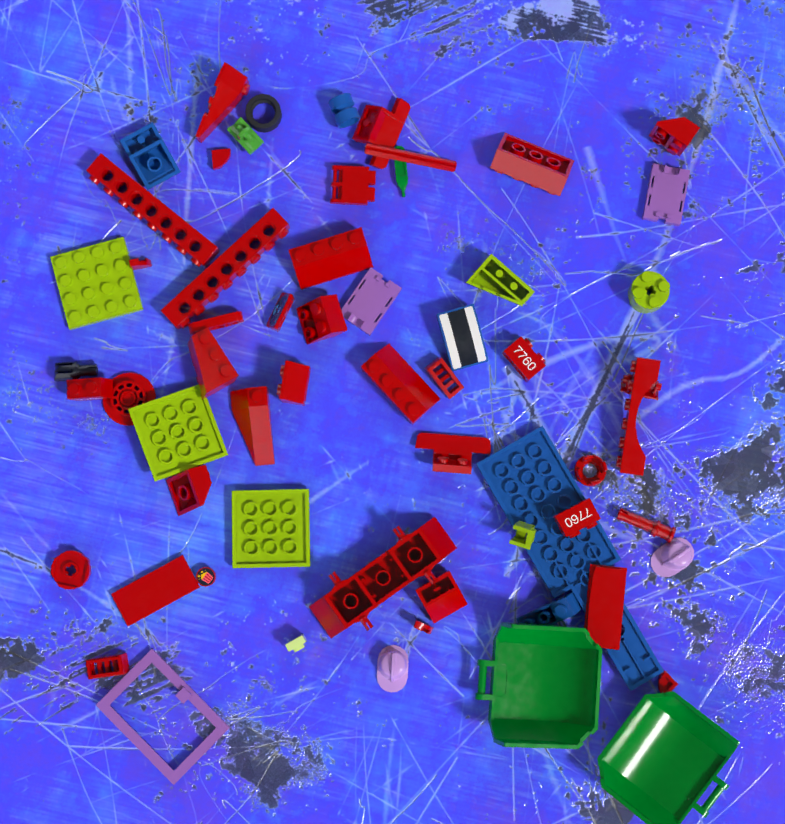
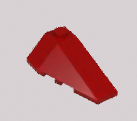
M225 62L214 85L217 86L216 93L210 96L208 101L209 112L204 113L196 133V138L200 143L239 104L243 96H246L250 89L248 78Z
M250 387L231 391L232 412L255 466L275 464L268 387Z

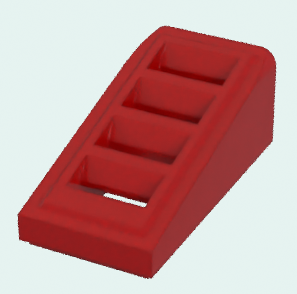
M442 357L436 358L424 368L448 399H451L464 388ZM441 365V368L434 373L433 369ZM443 371H446V374L443 375L440 379L437 377ZM450 377L451 380L448 381L445 385H443L442 382H444L447 378ZM455 383L456 386L448 391L447 388Z
M127 653L85 660L88 679L124 675L130 671ZM111 660H112L113 670H114V671L111 670V663H110ZM102 662H104L106 672L103 671ZM94 663H97V668H98V673H97V674H96V672H95Z

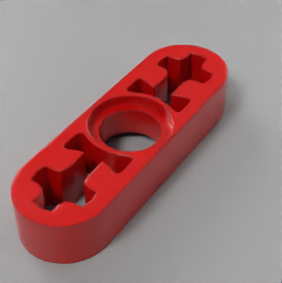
M236 311L188 324L190 335H194L207 327L212 331L242 323L244 319L242 312Z

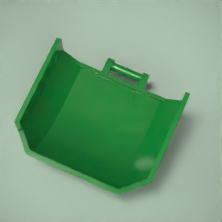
M501 622L493 640L492 660H477L479 675L478 690L475 693V699L489 700L488 721L494 743L503 747L579 749L583 745V741L590 734L593 735L598 730L602 648L594 642L586 628ZM487 666L491 667L490 694L485 693Z
M674 691L645 694L597 758L601 787L646 824H681L692 808L706 818L709 814L708 811L722 792L729 788V785L721 780L717 774L729 760L740 742ZM714 781L718 785L704 804L700 806L697 804V801L711 782Z

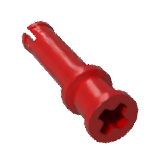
M623 508L619 509L616 517L617 520L650 532V535L653 537L658 536L665 539L667 543L672 541L676 531L674 526L671 528L661 524L659 520L652 521Z

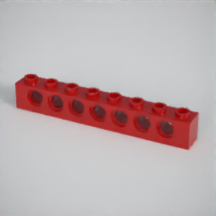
M100 153L86 170L90 175L89 179L96 185L102 184L105 187L103 190L108 195L118 197V202L124 208L129 206L134 210L132 214L139 220L144 218L148 222L146 225L154 232L159 230L162 233L161 237L169 244L171 242L177 245L176 249L183 255L187 253L191 256L190 260L196 266L200 267L202 265L206 268L220 252L216 245L103 154ZM113 174L111 180L105 181L106 175ZM126 185L127 190L123 193H120V187ZM135 198H142L139 204H133ZM156 209V214L148 216V211ZM166 220H170L171 225L167 228H163V222ZM185 232V238L178 240V233ZM194 244H200L198 251H191V247Z
M272 208L160 311L178 330L186 328L191 323L190 319L192 317L200 315L205 310L204 306L209 302L213 303L223 289L227 290L232 286V281L237 276L241 277L246 273V268L251 263L254 265L261 259L260 255L264 251H270L275 246L274 242L276 240L284 238L289 233V224ZM267 228H272L274 230L273 234L270 236H266L264 234V231ZM253 241L260 242L259 247L256 249L251 248L250 244ZM243 253L246 255L245 260H236L239 254ZM230 266L232 271L229 274H223L222 270L224 267ZM217 279V285L209 287L208 283L210 280ZM197 292L204 293L201 300H195L194 297ZM187 304L190 306L187 313H181L180 310L183 305Z

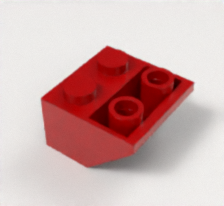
M680 117L658 121L649 136L654 143L662 144L669 153L680 157L700 127L687 118Z
M337 294L320 296L296 308L307 344L335 337L347 331Z
M287 360L285 365H281L280 376L282 384H278L277 395L281 402L305 406L311 371L310 366Z
M449 570L437 576L438 580L436 582L432 579L434 582L432 585L430 582H427L415 589L433 623L467 605Z

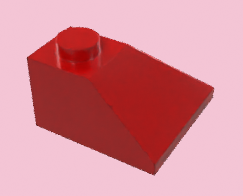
M206 465L187 469L166 480L178 516L204 505L212 484Z

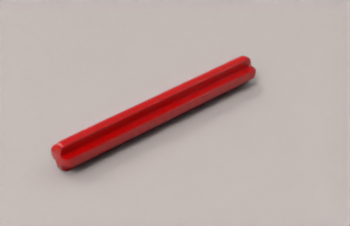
M366 143L364 149L365 154L454 172L457 166V162L453 160Z

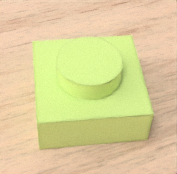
M304 634L286 643L285 646L288 651L294 650V652H297L305 647L304 643L307 640Z

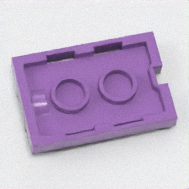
M652 164L642 220L657 222L658 219L665 220L664 224L681 225L690 170Z
M371 267L341 309L344 319L369 336L402 290L401 287L391 280L388 282L382 280L383 275Z

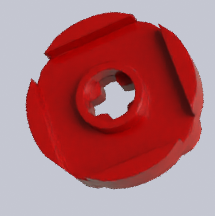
M79 551L63 552L54 559L51 565V575L56 584L63 589L72 590L82 587L91 575L90 560ZM71 564L76 569L72 576L69 575V571H66V568L71 567Z

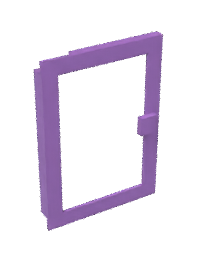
M151 649L96 704L103 714L173 785L230 728L154 649ZM151 663L179 690L175 696L183 704L189 700L216 727L175 770L110 706Z

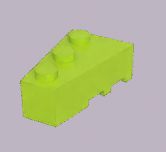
M492 254L466 282L468 285L521 307L535 293L533 289Z

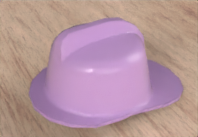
M674 538L670 543H665L659 547L651 557L653 571L659 576L671 577L686 568L694 558V549L691 543L683 538Z
M391 645L385 647L379 653L377 661L378 684L383 690L391 693L403 689L408 679V655L400 646Z

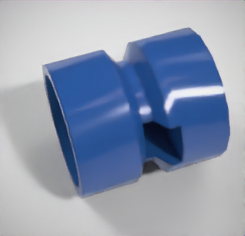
M350 93L335 96L328 102L332 113L336 114L334 118L338 128L349 127L361 119L357 108L353 107L354 101Z

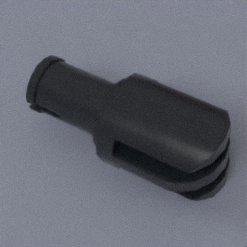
M77 361L55 363L54 381L56 382L79 379L81 376H98L97 364L80 365Z

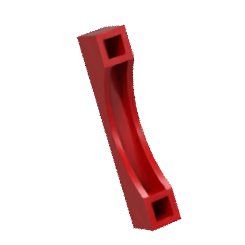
M635 356V361H631L630 372H633L632 380L629 379L627 384V391H630L629 399H625L624 410H627L626 418L622 419L621 424L624 434L623 437L619 438L618 448H621V454L616 458V467H618L620 473L643 476L646 456L637 439L636 416L643 396L658 380L661 362L658 359Z

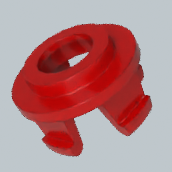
M596 455L581 457L576 462L574 468L577 480L585 486L600 484L604 480L607 471L605 461ZM586 464H593L596 467L597 472L594 477L588 478L583 474V467Z

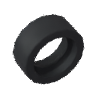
M267 94L256 95L246 105V118L254 130L266 133L274 130L280 124L282 118L281 108L274 97ZM261 103L270 104L275 111L272 121L265 124L255 121L253 118L255 106Z

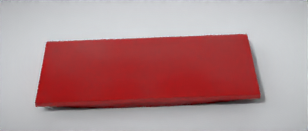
M182 555L111 595L127 626H130L200 588Z
M590 564L584 628L587 629L590 637L601 648L619 650L627 568Z

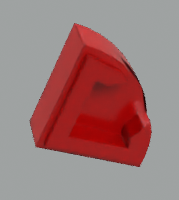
M231 149L211 150L213 170L222 168L230 159Z
M138 258L129 260L130 267L133 270L152 267L151 260L148 258L141 261Z
M417 619L414 623V628L427 634H431L434 628Z
M665 670L659 675L658 689L660 693L670 692L678 685Z

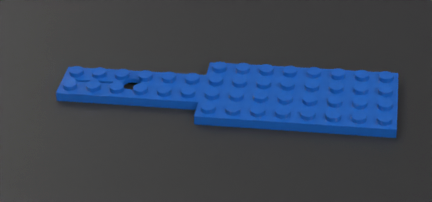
M541 426L478 462L476 466L512 528L518 521L535 525L534 541L531 544L530 550H525L552 597L556 598L571 589L585 613L590 564L611 566L621 560L599 521H596L598 525L588 530L586 527L579 530L581 534L571 539L569 536L564 537L553 516L585 500V497L546 430ZM624 604L622 617L624 630L620 638L619 650L606 649L626 686L632 691L661 674L664 670Z

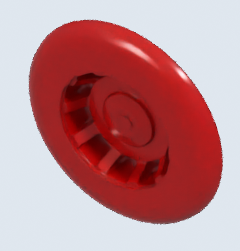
M120 374L113 378V399H103L105 412L116 423L132 426V419L130 414L126 413V410L138 406L140 401H143L142 404L155 400V390L150 381L140 374Z

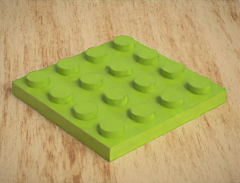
M124 237L50 257L70 330L144 310L134 271L129 264L130 256Z
M199 384L128 409L154 482L228 456L208 399L202 400Z
M309 489L232 491V568L311 567Z

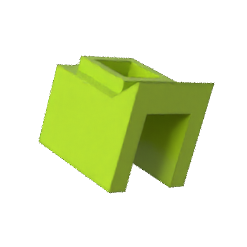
M518 521L513 526V529H516V534L510 539L509 544L530 550L536 533L535 525Z

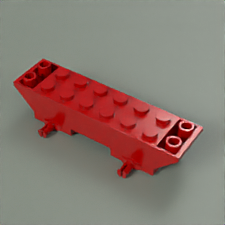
M433 517L410 534L405 535L400 526L396 527L398 531L394 528L392 531L399 538L396 545L348 579L341 581L335 571L328 576L335 586L329 593L310 605L309 608L330 638H333L357 622H361L366 631L373 627L367 618L370 611L416 578L425 575L431 585L434 583L432 579L435 582L438 580L431 570L457 547L436 517Z

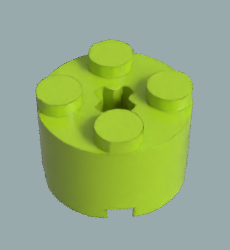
M645 271L638 275L628 289V298L632 308L644 314L659 310L669 297L670 284L661 274Z

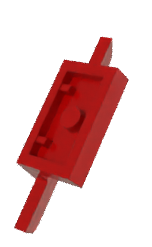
M397 98L391 112L380 106L366 105L352 139L360 143H371L394 148L410 111L409 103L401 98ZM372 156L369 165L378 169H384L389 159Z
M419 433L415 448L434 449L432 471L471 474L472 453L491 454V442L488 438Z

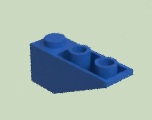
M573 592L516 618L518 623L553 625L574 616L581 608Z

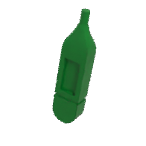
M402 146L395 147V149L405 150ZM394 160L396 183L402 192V197H405V190L408 184L407 164L403 161Z

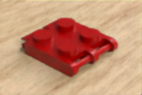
M332 165L333 182H331V187L333 189L332 199H330L331 204L368 206V202H375V188L369 187V185H375L376 171H371L369 167ZM337 171H339V182H337ZM336 188H338V199H336Z

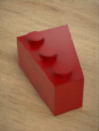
M208 327L191 336L188 347L203 400L234 383L239 375Z

